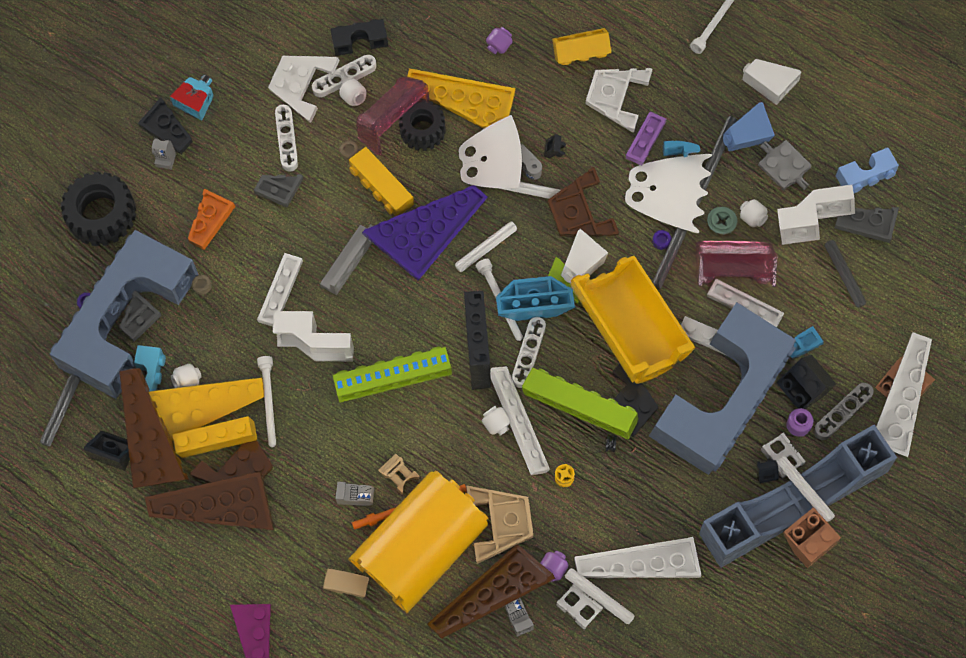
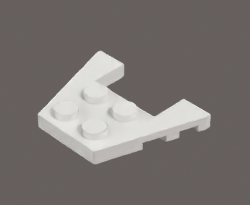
M282 56L268 88L311 123L318 108L315 105L302 101L316 69L333 75L340 60L337 57Z
M636 68L629 71H619V69L595 70L586 98V105L627 130L634 132L639 115L621 111L629 82L648 86L652 68H646L645 70H637Z

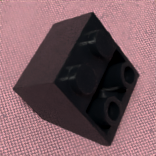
M812 355L801 358L776 382L798 409H807L824 397L836 385Z

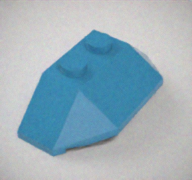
M552 276L513 280L496 296L498 316L516 321L531 320L534 317H556L575 308L572 288L567 287Z

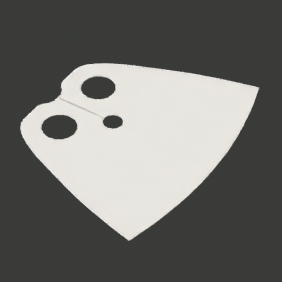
M512 115L488 126L460 146L459 159L463 162L460 173L463 182L481 187L519 189L522 154L518 131ZM469 146H473L476 149V153L471 157L465 155V150ZM482 156L487 157L485 162L481 161ZM470 167L477 168L478 173L475 177L470 178L467 176V170Z

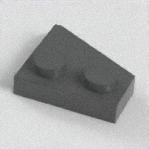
M297 174V176L286 177V175H262L254 189V194L288 207L304 179L303 175Z
M136 290L132 294L133 298L130 306L127 307L126 315L120 325V329L134 342L162 316Z

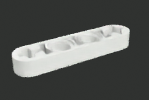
M364 55L336 69L333 75L327 74L315 80L312 84L314 95L325 97L339 90L345 81L349 79L358 80L374 72L376 69L375 58L371 55ZM350 69L357 70L355 75H349L347 72ZM334 77L341 78L339 83H333L331 80Z
M279 105L275 110L280 159L283 169L291 172L298 167L293 116L288 105ZM283 111L286 112V121H283L281 115ZM285 126L291 128L288 133H282L281 129ZM290 142L293 144L292 148L284 149L283 145ZM287 155L291 157V165H288Z
M534 317L529 321L515 364L512 380L518 388H522L530 370L534 368L543 340L546 323L540 317ZM539 323L541 328H538L537 335L533 334L534 326ZM528 340H535L537 346L534 348L528 347L526 345ZM529 357L532 362L529 365H524L521 363V359ZM521 369L525 370L524 379L519 382L517 377H520Z

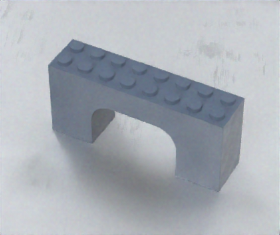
M134 230L132 235L130 234L127 237L123 248L116 253L112 264L106 267L104 276L94 285L93 292L85 298L82 308L74 314L69 327L63 330L58 343L52 346L50 356L58 368L71 375L78 376L85 383L117 399L122 391L119 371L134 369L136 366L129 353L106 341L109 331L133 298L132 294L135 290L138 293H156L179 305L192 286L193 279L199 275L193 260Z
M736 302L710 342L711 346L733 359L740 367L741 381L725 407L715 413L703 412L678 395H675L649 437L707 475L712 470L716 472L725 460V456L734 446L735 440H737L746 427L747 422L755 413L756 408L764 399L767 391L773 385L776 377L785 366L786 361L796 349L793 346L796 339Z

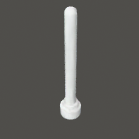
M725 0L702 35L692 41L690 48L693 52L701 54L704 51L706 40L734 0Z
M483 259L475 266L479 273L485 275L496 298L501 291L491 273L492 264L490 260ZM506 318L515 339L521 341L523 336L516 321Z
M262 356L257 358V364L263 376L268 445L275 447L276 436L270 379L273 358Z

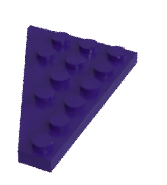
M472 185L447 197L440 198L427 205L420 206L390 220L366 228L362 234L416 280H419L488 197L476 186Z

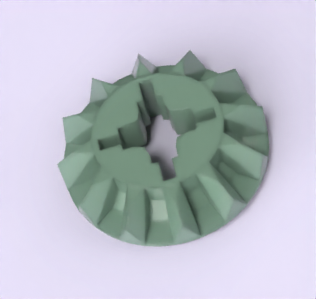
M717 207L708 214L707 223L710 230H713L715 234L719 233L724 236L736 228L737 216L727 207ZM719 218L721 220L727 219L725 221V225H723L722 223L718 224Z

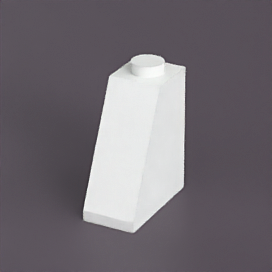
M755 59L751 64L748 63L744 67L742 80L777 105L799 82L801 71Z
M581 229L578 230L561 276L567 283L571 284V279L577 275L583 276L588 273L591 275L604 264L608 252Z

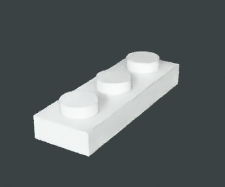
M685 316L681 326L689 339L720 352L710 345L718 330Z

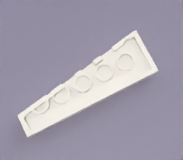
M914 332L911 334L876 426L892 451L908 457L932 341V339Z

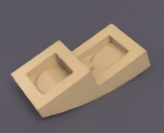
M327 569L323 589L364 598L369 577Z

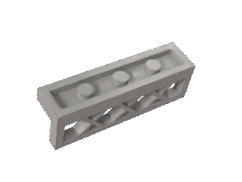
M362 225L358 227L321 281L320 286L335 295L339 293L372 244L362 234L366 227Z

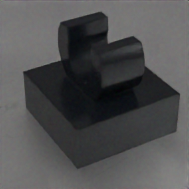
M554 134L546 140L544 157L551 159L555 155L557 157L565 155V152L560 150V148L566 146V143L561 141L562 136Z
M767 459V462L764 463L757 461V479L760 484L779 479L776 460Z

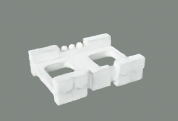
M784 433L761 448L767 459L771 458V460L778 461L783 456L786 458L791 456L797 463L794 466L795 468L805 464L803 457L796 449L794 450L790 440ZM776 441H780L785 447L778 454L774 453L770 448V445ZM778 466L779 475L783 479L786 477V474Z
M574 584L556 604L564 613L568 612L572 618L576 619L575 622L584 630L597 614L603 610L601 605L595 600L592 601L589 595L586 596V593ZM570 592H574L580 598L574 606H570L564 600ZM586 605H589L595 611L589 620L584 619L580 615V611Z

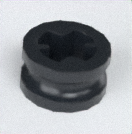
M607 435L605 452L611 450L615 453L616 435L614 437Z

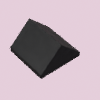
M102 430L83 449L90 459L124 471L130 461L127 439Z

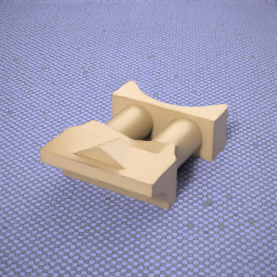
M397 454L378 470L385 478L391 479L398 486L396 490L401 495H403L404 485L408 481L419 479V475L415 471L411 472L404 465L403 459ZM398 471L406 477L404 481L396 474Z

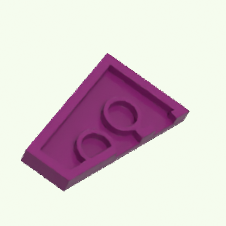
M230 605L245 657L270 658L271 605Z

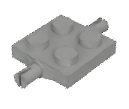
M787 140L775 148H772L766 141L764 144L762 143L760 147L767 155L758 163V166L783 191L795 183L805 190L809 184L802 177L811 168V164Z

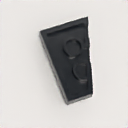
M161 97L138 122L140 128L160 141L170 140L175 151L181 155L193 142L190 135Z

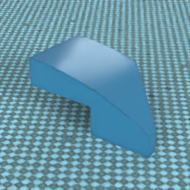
M664 141L663 144L664 156L683 154L684 157H688L690 153L700 152V146L691 142Z
M813 326L795 337L794 347L796 349L792 353L791 358L792 360L824 344Z

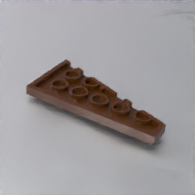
M134 368L119 371L133 488L189 480L180 465L182 464L180 458L176 456L173 449L174 444L162 417H159L156 410L157 405L155 401H152L149 394L150 389L141 369Z
M261 471L145 497L149 517L274 530Z
M517 544L428 622L427 625L442 639L556 578L553 573Z

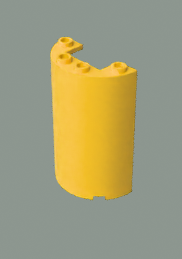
M635 256L621 258L613 272L602 273L595 279L590 280L589 273L583 276L577 275L571 279L572 290L632 383L634 381L636 384L643 383L672 369V365H675L678 360L680 362L683 361L695 349V346Z
M436 470L429 472L348 558L362 573L365 571L393 597L392 601L406 613L417 604L488 526L486 521L488 519L487 515L474 505L473 502L475 500L468 493H462L459 490L460 486L454 480L448 481Z

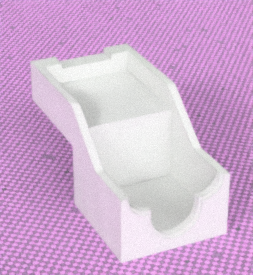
M845 185L813 190L797 206L777 209L782 245L820 240L818 219L855 214L853 186Z
M274 311L273 333L277 334V347H297L314 361L353 362L354 346L351 333H316L317 325L313 311Z

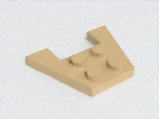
M466 485L467 493L475 500L473 502L475 506L489 504L494 541L474 543L476 564L534 537L528 497Z

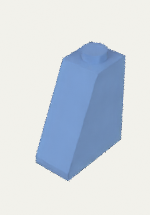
M763 102L758 103L723 134V142L729 152L759 145L765 141L769 142L775 136Z

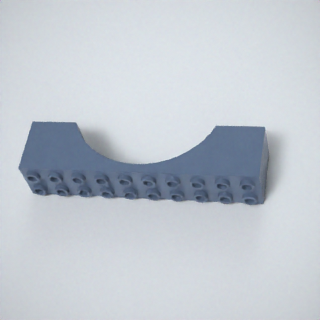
M874 424L842 442L826 457L803 472L801 476L824 503L830 506L886 474L894 464L897 456ZM790 480L762 496L744 502L738 501L706 519L702 524L699 535L720 568L783 533L811 510L813 506Z

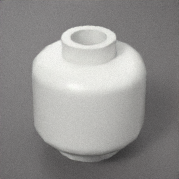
M349 79L340 87V96L347 104L357 106L365 101L366 89L357 80Z
M755 199L749 202L745 201L740 207V218L751 227H760L768 219L767 208Z
M185 364L175 368L173 375H171L175 388L199 385V379L201 378L200 370L192 364Z
M494 406L483 414L482 423L490 434L495 435L498 433L502 435L509 430L510 419L502 407L496 408Z

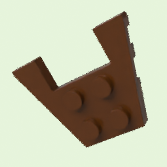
M594 167L590 168L585 174L579 176L574 182L560 190L547 201L560 236H576L580 229L588 236L619 235L614 218L599 223L594 222L584 196L583 189L600 183Z
M257 440L243 443L218 472L201 460L190 475L193 478L210 483L261 471L264 479L273 469V466Z

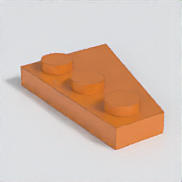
M206 189L203 190V199L199 203L198 214L193 221L188 236L189 243L203 250L206 249L236 207L233 202Z

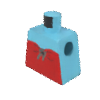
M203 75L199 81L189 77L171 94L170 99L173 106L202 121L214 96L212 89L209 87L212 79L207 75Z

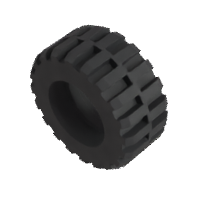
M94 172L93 175L87 173L84 174L83 178L80 179L78 177L75 179L73 185L69 184L66 188L68 192L63 193V201L60 208L67 227L77 240H81L85 244L90 242L92 246H99V243H102L103 246L109 245L108 242L113 241L115 243L119 241L118 238L120 236L124 237L127 234L126 230H130L134 225L132 221L136 219V204L128 186L118 176L113 175L112 177L111 173L104 172V174ZM99 198H108L115 201L113 210L104 218L90 220L83 217L84 209L90 202Z

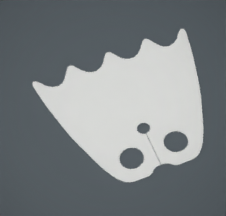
M712 154L667 158L634 167L629 174L631 186L626 191V203L633 209L658 221L699 233V230L692 224V220L704 214V211L697 206L696 201L708 194L707 191L700 187L699 183L703 178L711 175L709 171L702 167V163L710 158ZM638 172H645L647 179L639 182L635 176ZM655 185L656 190L651 191L650 186ZM641 192L644 198L640 202H635L632 200V194Z

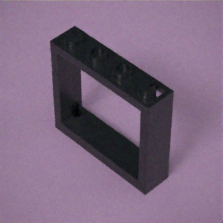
M484 291L464 292L472 390L491 388Z

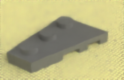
M892 207V209L875 208L874 210L855 208V214L837 216L834 228L890 243L899 207Z

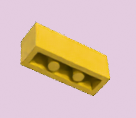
M605 28L552 39L555 60L561 65L571 64L575 60L587 61L590 57L595 56L602 58L611 53L609 32Z

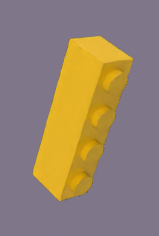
M364 147L349 159L350 172L355 177L358 176L361 179L362 185L373 192L372 194L378 202H383L389 214L401 215L414 205L413 196L367 147Z
M249 416L172 434L175 452L181 458L257 440L255 423Z

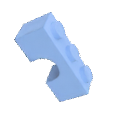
M885 148L871 155L868 162L872 168L871 170L859 168L856 161L839 167L836 178L841 186L852 185L853 192L856 193L867 185L873 186L879 180L892 178L895 176L899 165L890 149Z

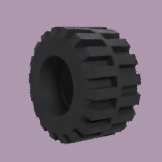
M417 100L414 101L413 105L409 103L407 109L404 108L402 110V114L399 116L400 135L403 138V142L405 144L408 143V147L411 149L415 147L417 151L419 149L427 151V148L434 149V145L438 146L440 140L444 139V134L446 133L445 116L437 104L434 106L433 102L429 101V103H426V100L418 103ZM420 121L432 124L426 130H418L413 127L414 124Z

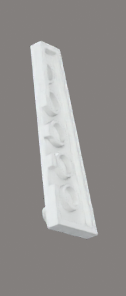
M693 537L576 556L574 558L577 572L585 578L701 577Z

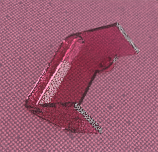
M408 76L400 77L388 92L365 113H361L357 117L358 138L380 156L382 154L380 136L417 101L420 103L422 100H426V103H429L428 85L419 79Z
M698 241L696 242V279L698 286H702V283H710L711 280L715 279V276L753 277L759 284H767L769 281L772 287H776L778 257L772 244L767 242Z

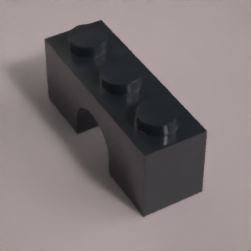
M373 19L363 23L357 22L352 25L337 26L330 29L335 56L353 53L352 45L358 39L367 40L371 50L388 47L383 19Z

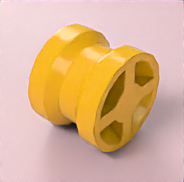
M567 464L558 466L555 471L556 484L563 488L571 486L575 476L574 469Z

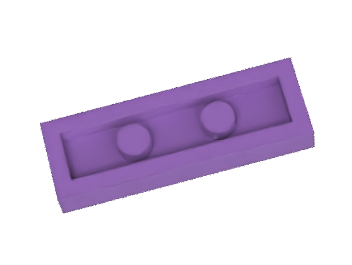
M649 112L626 154V159L641 166L643 165L666 123V118Z

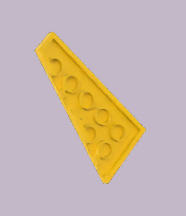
M410 68L405 83L407 89L483 129L510 116L515 96V88Z
M261 377L149 391L152 401H155L159 417H162L173 441L172 434L200 428L263 398L264 390Z

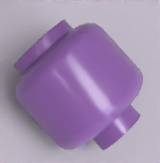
M503 27L494 28L486 38V42L489 45L487 49L493 54L497 52L504 54L513 42L512 34Z
M799 408L793 410L786 422L788 431L797 437L807 435L813 426V416L806 409Z
M555 551V553L547 552L540 562L553 573L556 578L554 579L555 581L561 580L568 569V562L565 560L566 556L559 551Z

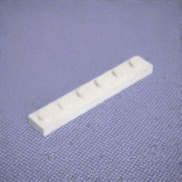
M507 366L491 368L492 383L504 411L509 416L510 426L530 474L536 475L548 472L550 468Z

